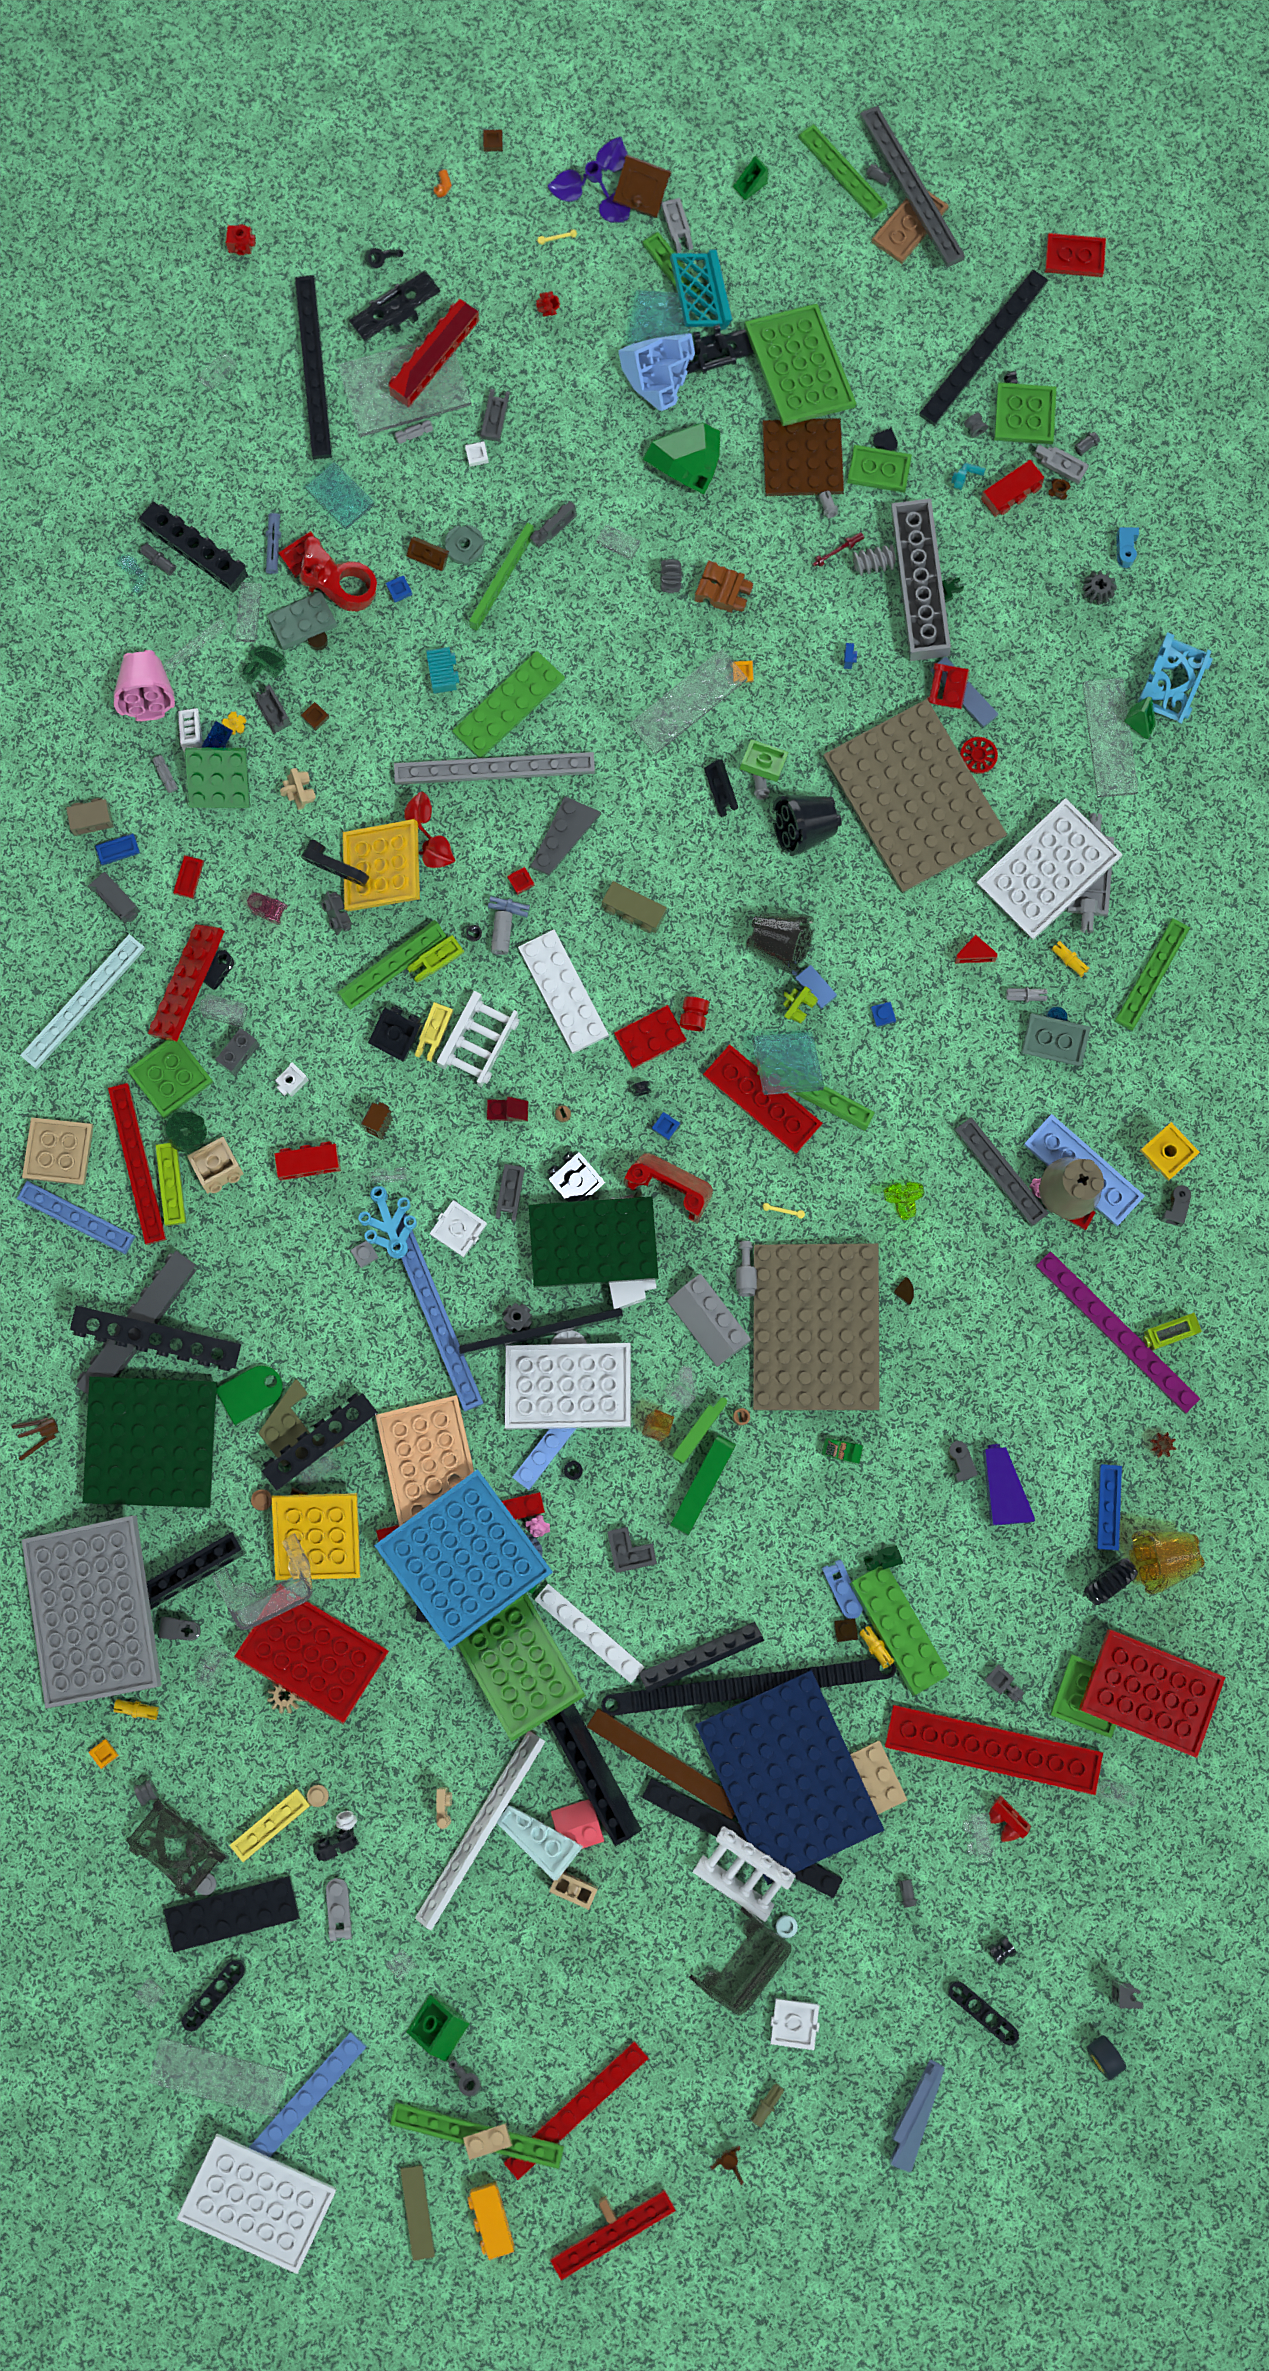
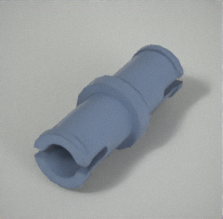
M490 896V901L497 904L489 902V909L507 911L527 918L528 912L521 909L529 911L530 905L513 902V899L510 898L505 900Z

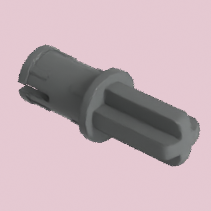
M149 544L142 545L141 554L148 558L153 566H158L168 576L172 575L177 566L165 558L162 552L159 553Z

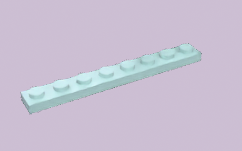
M128 935L20 1056L35 1069H38L142 954L145 947L131 935Z

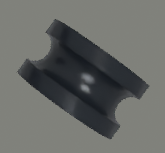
M642 1081L633 1084L632 1089H635L634 1096L651 1093L652 1090L648 1087L650 1082Z
M577 1461L568 1462L564 1467L565 1476L570 1480L579 1479L583 1474L581 1464ZM577 1465V1469H580L579 1474L575 1473L574 1476H570V1472H567V1469Z

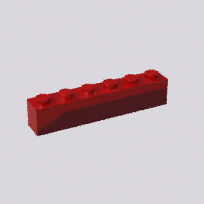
M460 298L456 303H453L449 307L446 316L439 319L433 332H429L426 335L424 343L414 350L411 359L404 362L398 375L391 378L389 382L390 395L409 408L480 321L478 310Z

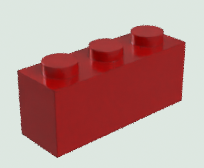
M1030 459L984 490L981 500L994 517L999 514L1004 515L1015 503L1017 505L1021 504L1031 492L1033 494L1037 493L1042 488L1045 477Z
M330 1141L322 1142L320 1146L316 1147L303 1145L298 1150L284 1148L280 1149L279 1153H274L277 1176L280 1181L341 1171L338 1147L336 1143L332 1144Z

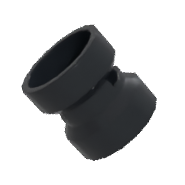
M1005 1935L999 1939L997 1944H991L987 1947L999 1966L1004 1964L1008 1957H1013L1017 1954Z

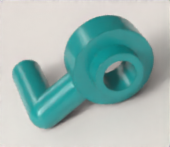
M964 463L959 472H954L951 483L954 484L955 489L962 490L968 472L984 476L986 468Z

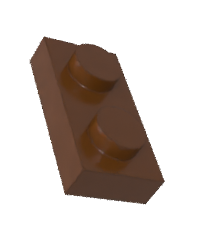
M413 536L410 540L406 556L443 571L449 551Z

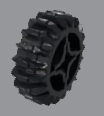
M1128 1558L1119 1560L1085 1587L1084 1593L1087 1595L1086 1597L1094 1605H1100L1109 1600L1137 1577L1138 1571L1135 1568L1136 1566Z

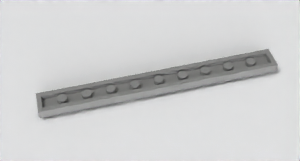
M594 752L394 763L395 785L595 774Z

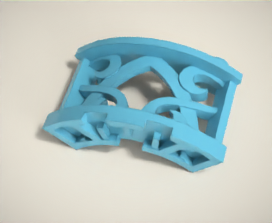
M1167 632L1154 662L1152 671L1155 673L1154 675H1149L1138 702L1147 697H1152V700H1163L1162 706L1153 703L1154 712L1182 724L1183 719H1188L1192 711L1190 704L1205 669H1209L1213 658H1210L1211 650H1207V652L1175 640V635ZM1168 658H1171L1173 661L1177 659V661L1175 663H1169ZM1181 663L1189 681L1177 688L1170 689V679L1161 670L1174 669ZM1194 670H1198L1197 676H1195ZM1158 681L1165 682V691H1162L1164 685L1158 686ZM1191 688V691L1187 698L1184 692L1188 691ZM1169 698H1172L1171 705L1173 708L1176 701L1182 703L1179 713L1166 708Z

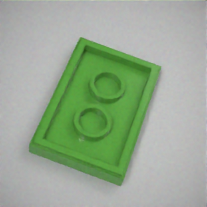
M854 445L847 483L905 493L912 454Z

